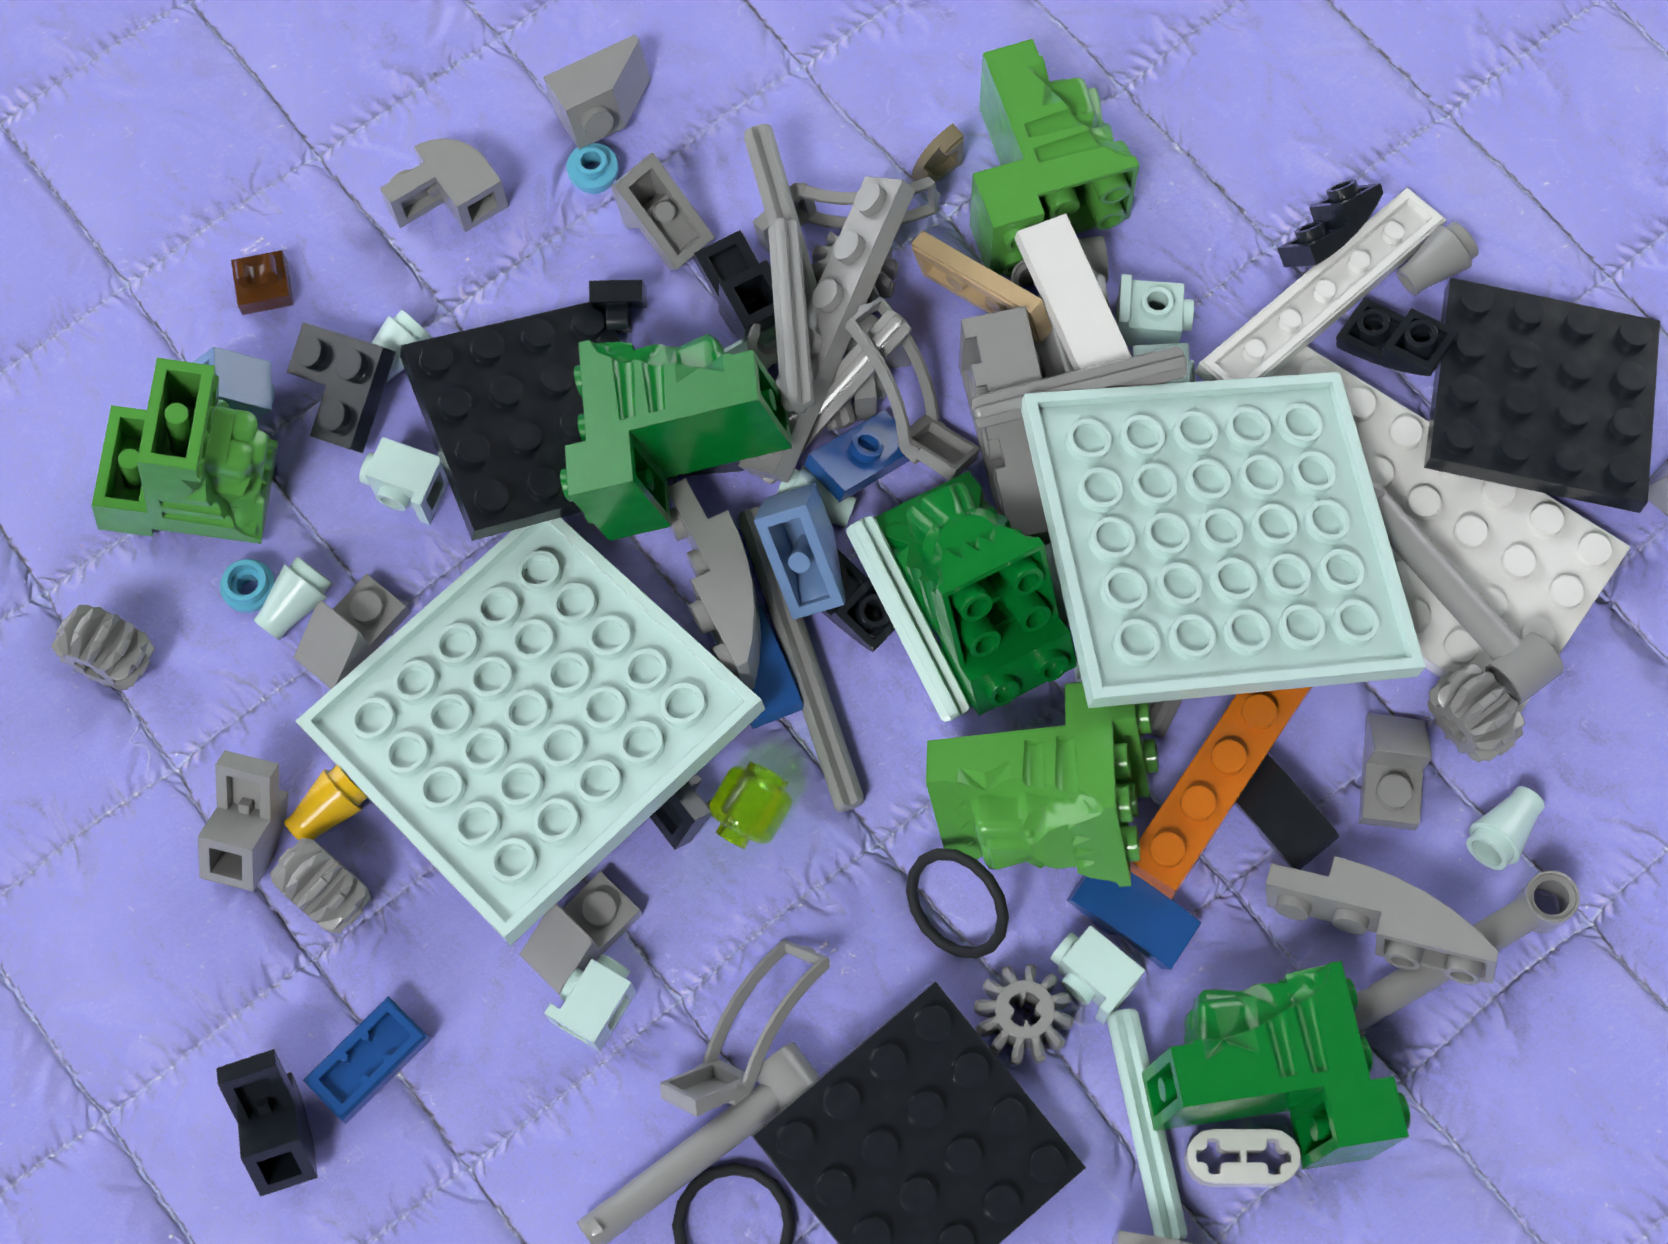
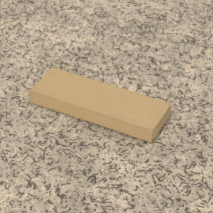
M923 230L911 243L916 260L925 277L988 314L1025 306L1032 337L1036 342L1042 343L1053 330L1041 298Z

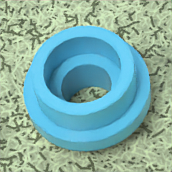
M592 143L581 149L576 148L570 154L566 165L571 183L589 194H598L606 191L617 178L619 170L614 152L607 146L599 143ZM589 163H601L595 169L584 168Z
M254 559L238 560L227 567L221 578V596L227 605L235 611L241 613L256 612L262 609L276 580L269 567L261 561ZM249 581L258 582V587L255 591L247 595L241 594V588L245 583Z

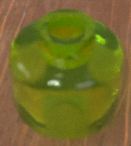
M751 760L747 767H731L709 804L711 816L720 823L716 833L743 849L746 848L750 840L758 844L770 843L792 806V797L785 790L789 782Z

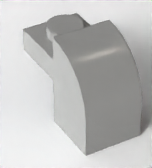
M433 139L414 146L420 165L397 173L391 178L389 183L380 187L389 214L399 228L444 203L464 232H467L509 207L502 181L484 156L471 145L454 139Z
M224 750L215 764L217 808L198 835L199 875L201 879L254 892L276 851L286 819L288 792L279 790L278 763Z

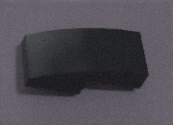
M1352 179L1328 188L1326 190L1328 197L1309 207L1314 222L1297 228L1294 231L1296 238L1277 248L1283 266L1318 265L1341 249L1356 235L1375 210L1384 193L1381 184L1358 186L1356 179Z
M1364 297L1336 336V348L1389 369L1415 375L1431 376L1459 337V330L1413 308L1410 309L1406 316H1402Z
M837 549L846 602L843 606L822 611L821 613L873 653L895 628L869 577L867 578Z
M1268 754L1234 804L1252 822L1264 841L1290 868L1301 870L1340 837L1335 828L1313 802Z

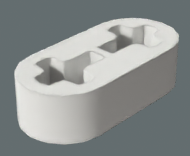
M1274 1129L1205 1130L1190 1141L1184 1155L1185 1168L1191 1178L1199 1184L1209 1187L1280 1186L1295 1175L1300 1166L1301 1159L1299 1147L1294 1139L1285 1132ZM1207 1142H1212L1216 1144L1217 1153L1237 1154V1162L1222 1163L1217 1169V1174H1211L1206 1163L1197 1162L1196 1154L1202 1153L1206 1149ZM1267 1142L1275 1143L1276 1153L1286 1154L1287 1162L1281 1164L1274 1175L1269 1173L1266 1163L1247 1162V1154L1262 1153L1267 1147Z

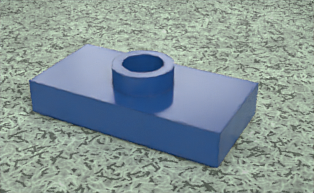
M883 410L810 452L804 465L839 502H842L910 460L900 451L895 420L886 410Z
M388 996L303 1081L343 1123L347 1124L431 1039Z

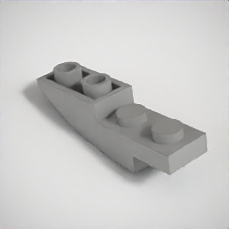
M685 478L668 486V493L672 507L670 509L672 526L670 529L677 541L686 538L692 548V551L687 552L686 555L696 576L691 579L697 601L689 604V608L702 634L710 631L713 633L718 645L712 647L714 657L749 689H754L760 662L761 629L759 607L748 559L739 532L729 511L727 510L708 519Z
M1334 856L1329 877L1271 863L1265 883L1267 907L1275 908L1276 912L1280 915L1294 920H1307L1309 917L1329 921L1339 930L1351 934H1365L1367 931L1376 933L1375 955L1385 957L1389 964L1401 969L1417 970L1422 966L1442 971L1446 977L1458 983L1474 985L1482 981L1493 984L1499 951L1458 913L1425 891L1393 875Z

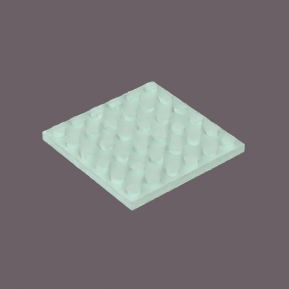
M1340 372L1024 394L1021 413L1088 708L1418 677L1425 669L1423 655Z
M560 517L515 529L508 533L296 720V723L511 946L765 710L762 700Z

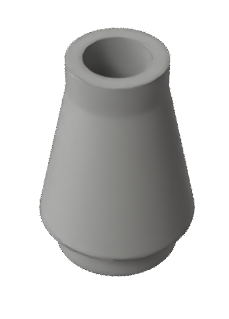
M1452 222L1446 227L1439 225L1408 262L1396 271V274L1405 289L1410 294L1416 296L1424 289L1472 266L1471 260L1478 256L1479 250L1472 236L1459 223Z

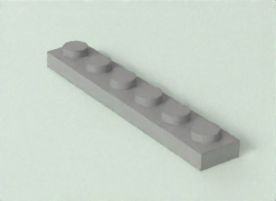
M865 176L807 308L814 404L804 413L798 414L795 411H788L792 449L740 461L738 466L750 474L786 483L789 482L827 395L828 388L831 386L852 336L845 328L849 318L857 313L860 305L867 303L916 191L904 180ZM778 374V377H777L775 383H776V385L778 386V388L780 389L779 374Z

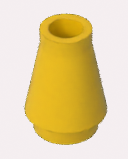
M338 765L330 771L323 769L297 808L284 821V824L296 839L306 838L314 840L363 810L361 803L367 799V796Z

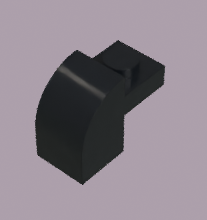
M741 230L694 253V261L719 304L721 317L738 340L742 342L748 340L749 330L754 323L761 325L760 333L775 326L771 266L767 260L761 263L758 262Z
M275 1049L217 1067L218 1087L238 1123L240 1158L260 1197L318 1178L314 1142L304 1102L292 1072H285Z

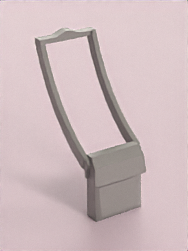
M929 176L909 183L916 190L914 195L927 190L928 204L906 211L901 225L915 222L934 215L939 211L938 201L940 192L936 189L935 182ZM794 183L789 186L801 227L808 222L826 228L842 229L847 217L817 212L815 201L838 205H853L857 192L823 190L808 186L806 183ZM764 211L753 220V225L759 244L770 253L769 224Z
M878 297L871 303L860 305L857 313L848 319L845 328L860 345L884 386L895 418L901 453L914 464L921 461L947 480L959 476L976 461L981 448L947 428L944 423L939 421L938 403L932 379L925 361L910 334L901 344L919 380L926 414L912 426L909 425L905 405L895 379L871 339L858 325V323L876 310L883 315L887 310L893 309L882 297Z
M788 940L780 941L747 975L732 996L712 1034L703 1059L704 1063L692 1070L660 1082L661 1099L698 1117L726 1103L737 1105L749 1097L757 1082L763 1061L774 1037L798 1000L830 968L829 957L815 952L809 946L797 945ZM786 953L814 964L790 989L773 1012L755 1045L746 1071L718 1059L724 1040L742 1005L760 980Z

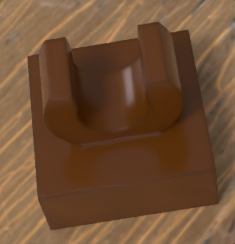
M283 250L231 260L237 306L242 315L294 305L288 263Z

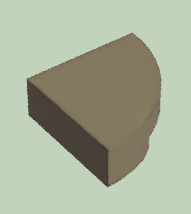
M953 123L944 129L922 152L912 171L911 178L914 181L929 176L936 183L962 165L964 135Z

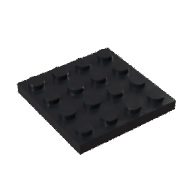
M1450 278L1444 290L1441 322L1459 330V337L1435 369L1424 468L1640 513L1648 503L1660 321Z
M590 302L401 345L400 359L472 541L583 512L573 501H568L561 486L560 472L561 469L566 468L565 446L582 442L578 429V415L584 413L583 398L578 392L574 378V367L580 365L578 342L587 340L593 343L621 342L616 330H607L606 306H592ZM678 475L667 478L668 486L677 482Z
M931 982L750 1135L837 1244H1000L1086 1168L937 982Z

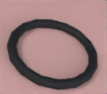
M936 848L918 857L908 872L906 895L910 912L921 932L938 948L956 957L978 959L995 952L1006 937L1009 913L1005 895L994 875L976 858L957 849ZM938 860L954 861L969 868L984 882L994 900L997 915L995 932L986 943L976 947L958 945L945 938L930 924L921 908L918 895L919 877L927 865Z
M739 1163L711 1167L690 1181L677 1201L672 1223L675 1244H687L684 1227L687 1210L701 1188L715 1179L732 1175L754 1179L770 1190L780 1206L783 1221L780 1244H792L796 1224L791 1200L780 1183L758 1167Z

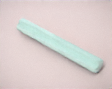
M868 516L854 522L846 529V534L940 719L947 722L965 714L970 710V703L876 518Z
M1129 1008L1117 1010L1109 1016L1107 1023L1154 1236L1183 1241L1187 1238L1188 1231L1165 1130H1153L1141 1074L1150 1065L1139 1013L1136 1009Z

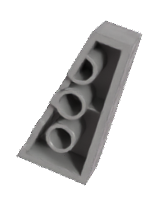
M1023 306L961 319L959 370L979 447L981 448L980 451L995 509L999 515L1009 519L1012 529L1019 528L1024 536L1039 537L1047 545L1051 541L1023 418L986 428H978L971 410V399L974 396L1042 379L1040 358L1034 346L1026 307Z

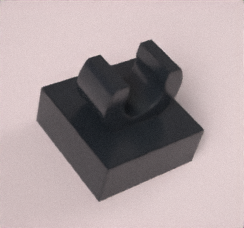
M643 280L589 281V302L592 306H606L607 330H616L617 333H631L630 308H647V287Z
M694 775L650 816L674 850L693 840L704 822L711 817L720 803L716 797L708 802H703L695 791L702 781L699 775Z

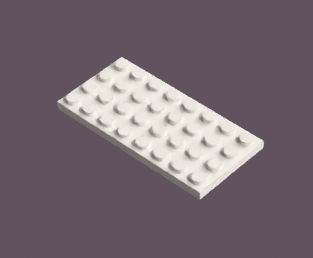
M1307 346L1272 375L1286 376L1340 372L1372 483L1378 481L1401 506L1405 514L1410 516L1520 640L1529 633H1536L1545 638L1558 654L1561 653L1631 546L1545 493L1424 468L1429 421ZM1391 547L1425 662V668L1440 678L1449 671L1454 672L1462 665L1467 667L1470 664L1481 667L1485 672V667L1493 660ZM1529 699L1526 700L1520 706H1518L1517 710L1520 713L1529 701Z

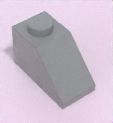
M632 35L543 77L556 116L579 149L624 129L651 80L642 48L636 35Z

